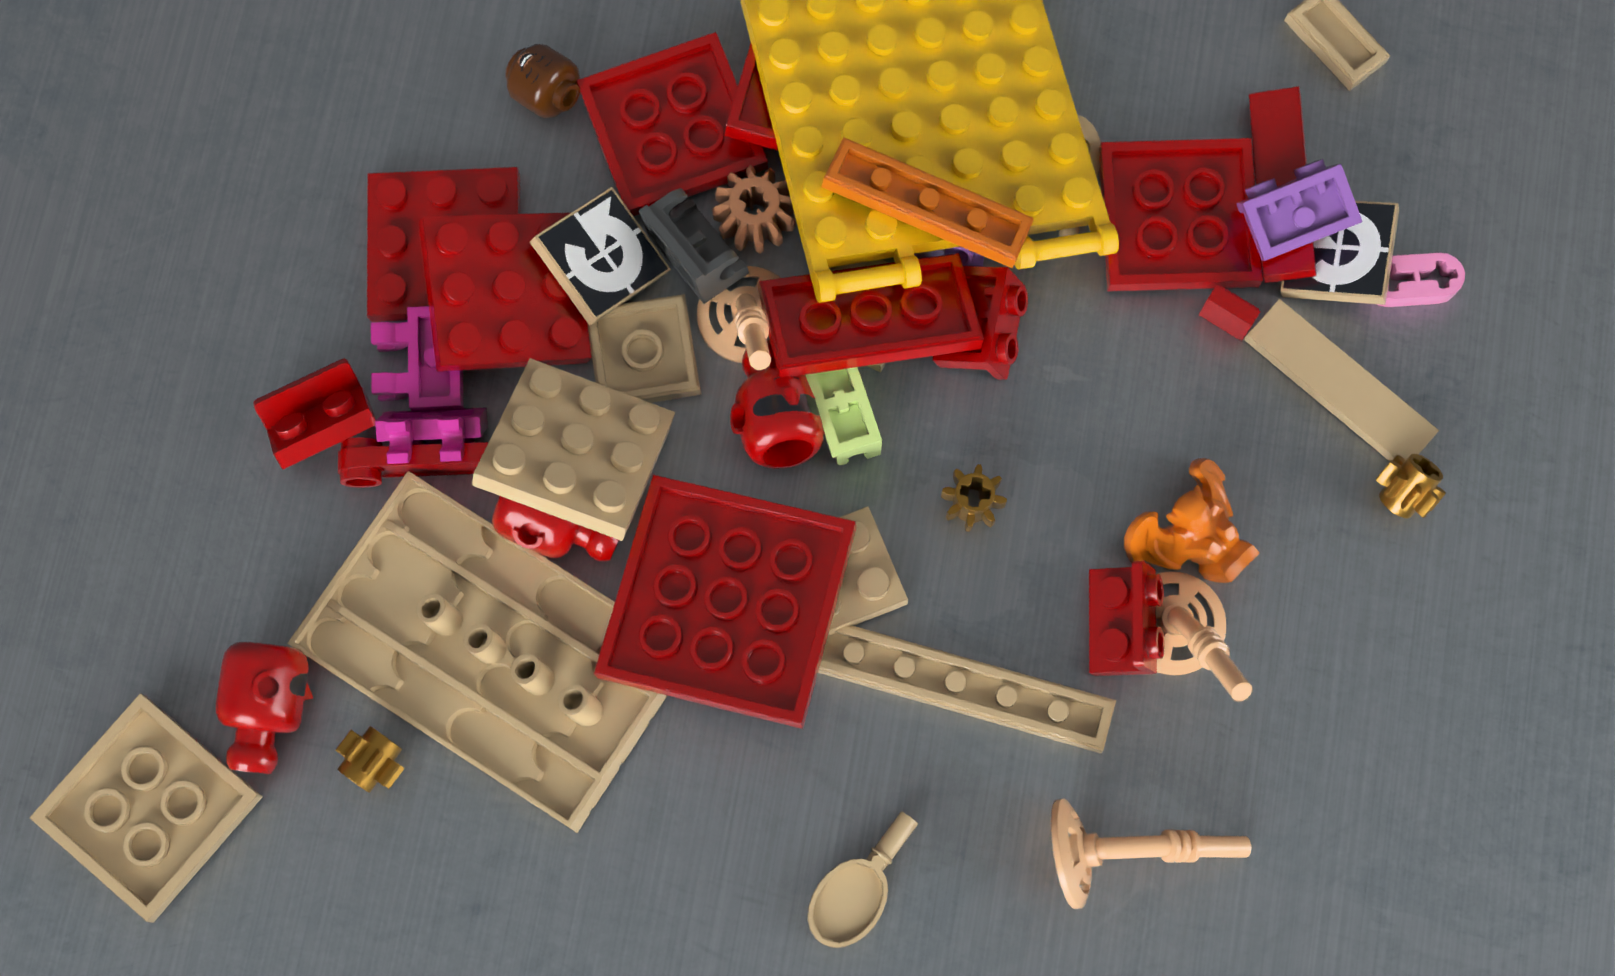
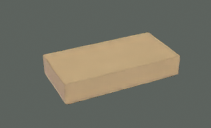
M1304 0L1288 12L1284 20L1349 91L1383 66L1390 57L1386 50L1339 0Z

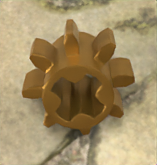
M1411 454L1407 460L1400 455H1396L1376 478V481L1385 486L1379 493L1381 502L1387 509L1402 518H1411L1415 512L1422 518H1425L1446 494L1443 489L1437 486L1443 479L1440 469L1432 461L1419 454Z
M977 464L974 473L964 475L959 469H955L952 477L957 485L956 488L945 487L941 493V498L953 501V506L947 511L946 519L952 520L958 516L961 520L965 521L966 532H970L973 524L982 520L991 528L995 522L991 508H1005L1007 498L995 495V490L1000 485L1002 478L996 476L990 480L982 474L981 464ZM970 489L979 491L980 502L978 507L968 505L967 495Z
M372 726L366 730L362 737L353 730H350L335 749L345 758L337 770L368 793L372 791L378 782L389 789L405 769L394 761L403 749Z

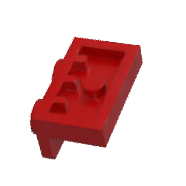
M963 266L984 338L982 348L935 355L932 361L940 368L987 370L995 379L1007 380L1010 365L1016 361L1018 355V340L1016 336L1020 316L1026 313L1028 306L1026 287L1008 267Z
M345 358L259 397L253 402L255 411L267 430L272 452L282 470L375 426L376 421L368 396L349 361Z
M1144 560L1132 561V567L1089 569V673L1094 676L1157 674V659H1162L1164 656V635L1161 627H1156V606H1162L1164 588L1160 574H1156V570Z

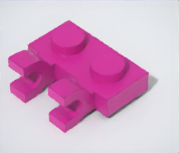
M429 306L407 307L408 322L371 323L372 345H377L379 352L398 351L408 347V372L371 373V391L373 395H378L379 401H396L409 397V408L412 412L464 409L463 370L436 371Z
M487 408L412 412V410L387 411L375 421L377 442L389 441L390 443L389 451L387 452V464L409 463L412 458V445L424 444L423 440L442 439V448L439 451L440 462L462 461L465 443L475 442V438L482 437L488 428Z

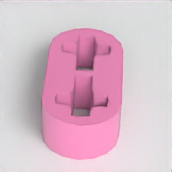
M1447 253L1394 255L1390 271L1391 280L1408 281L1400 282L1393 292L1387 291L1386 305H1376L1400 307L1447 302L1456 295L1465 282L1463 265L1456 257ZM1435 269H1439L1440 275L1442 277H1449L1450 280L1443 288H1439L1437 280L1420 279L1429 277Z

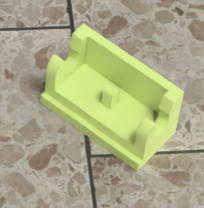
M858 367L807 374L806 378L816 400L825 438L831 456L836 459L837 464L845 465L849 462L848 458L861 453L867 459L881 455L882 438Z

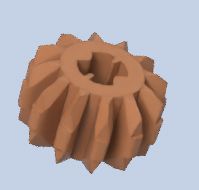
M749 165L746 169L745 179H741L738 175L730 172L727 176L729 188L717 187L715 191V199L719 204L712 208L713 220L721 223L719 234L723 239L735 236V248L739 251L743 250L750 241L754 242L756 252L761 254L764 251V241L767 239L772 244L780 247L783 243L781 231L792 232L795 228V219L791 216L794 214L787 182L783 180L775 183V171L772 168L765 171L762 177H756L755 168ZM753 205H761L764 208V212L757 208V214H748L746 208L749 207L753 211Z

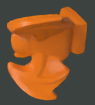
M1197 458L1191 462L1189 467V474L1195 479L1197 485L1193 490L1180 496L1175 502L1172 512L1166 515L1172 525L1163 528L1159 527L1158 513L1155 511L1140 514L1129 525L1125 533V553L1131 563L1132 561L1144 560L1150 564L1174 570H1180L1182 564L1186 560H1190L1199 564L1198 571L1205 580L1217 583H1231L1260 552L1248 541L1239 539L1237 528L1229 521V517L1233 516V511L1222 483L1226 478L1223 471L1214 461L1207 458Z

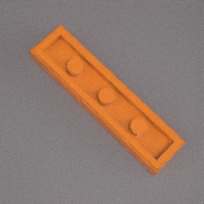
M844 137L822 183V188L1012 269L1034 220L1033 217Z

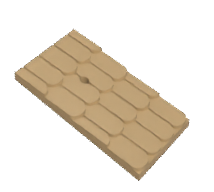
M409 471L405 474L287 643L293 648L301 650L305 656L576 833H578L590 815L591 809L596 806L615 777L621 763H624L649 725L650 719H653L667 695L598 679L595 676V667L615 603L613 600L539 553L505 539L497 533L493 524Z

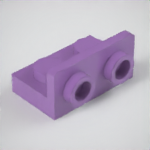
M1320 159L1293 170L1296 179L1277 186L1273 178L1245 189L1248 199L1240 201L1236 205L1239 213H1244L1262 261L1363 222L1341 164L1326 167L1324 160Z

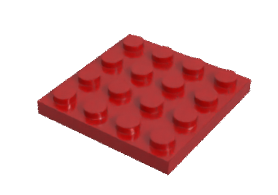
M653 475L595 667V676L598 679L803 729L857 529L856 521Z

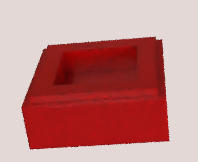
M1216 285L1206 300L1199 316L1238 340L1243 341L1261 311L1223 286Z

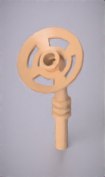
M747 266L749 273L744 277L759 279L756 286H741L733 289L731 292L725 289L705 304L699 299L697 323L703 340L717 355L732 362L742 363L743 354L747 349L750 365L754 369L763 370L769 366L771 357L766 341L767 337H769V327L766 315L762 310L758 292L759 281L780 277L767 269ZM711 301L717 302L716 314L718 323L722 328L718 335L714 331L709 318ZM725 305L731 306L733 321L730 324L724 315ZM737 337L746 345V348L735 346Z
M1174 571L1158 573L1162 578L1163 585L1178 584L1179 586L1178 595L1166 596L1163 599L1162 606H1156L1157 625L1161 627L1164 635V656L1162 659H1157V673L1177 676L1190 674L1205 668L1215 674L1235 701L1247 699L1252 693V686L1229 657L1230 650L1224 642L1226 616L1219 597L1205 582L1190 574ZM1197 593L1205 599L1211 609L1213 627L1207 626L1205 609L1198 599L1195 598ZM1188 604H1190L1195 609L1198 615V620L1194 617L1192 610L1188 607ZM1186 645L1194 655V657L1185 660H1171L1172 649Z
M1065 798L1056 799L1052 806L1051 835L1056 869L1065 898L1073 909H1080L1085 906L1091 886L1092 867L1102 866L1104 859L1161 857L1165 862L1193 863L1199 857L1247 858L1252 849L1251 841L1246 836H1199L1194 830H1164L1160 835L1099 838L1097 833L1086 834L1078 814Z

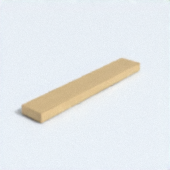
M852 625L837 629L834 634L827 637L818 671L821 674L1097 753H1102L1104 750L1116 703L1114 699Z

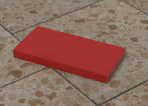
M959 253L919 258L922 282L918 287L904 289L901 284L838 294L834 301L819 303L816 299L810 274L759 281L758 292L769 327V338L779 377H793L981 349L984 338ZM895 262L834 270L831 272L836 274L895 264Z

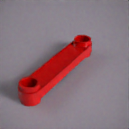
M348 438L341 442V450L338 451L340 484L355 488L376 487L382 484V478L404 477L408 471L417 477L472 475L489 442L465 443L462 461L440 462L439 451L442 448V444L412 445V458L409 463L387 464L389 446H382V442H377V439Z

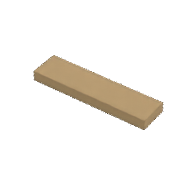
M1281 299L1272 306L1244 339V341L1389 461H1392L1396 455H1400L1407 460L1411 454H1419L1439 432L1435 426Z

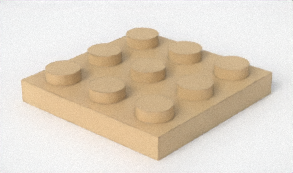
M530 358L474 471L472 486L623 541L669 433L675 412Z
M140 693L29 818L146 922L154 923L263 796L233 770H230L224 762L151 699Z

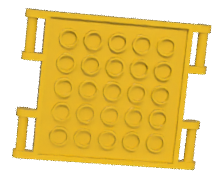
M740 0L813 289L819 303L834 301L838 294L901 284L904 289L918 287L921 285L922 275L918 258L914 254L959 247L954 243L822 188L824 176L843 137L1033 217V223L1014 264L1018 270L1032 268L1037 261L1097 252L1100 256L1116 254L1118 252L1119 240L1117 230L1110 223L1042 0ZM1087 225H1089L1090 232L1037 241H1032L1028 237V235ZM892 257L895 260V264L836 274H832L829 269L831 267Z

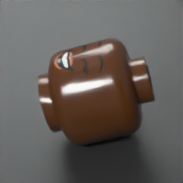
M534 44L528 48L520 49L512 56L507 65L506 79L509 95L516 102L539 117L553 118L563 111L570 110L576 104L580 95V87L576 81L580 79L578 67L570 59L548 45Z

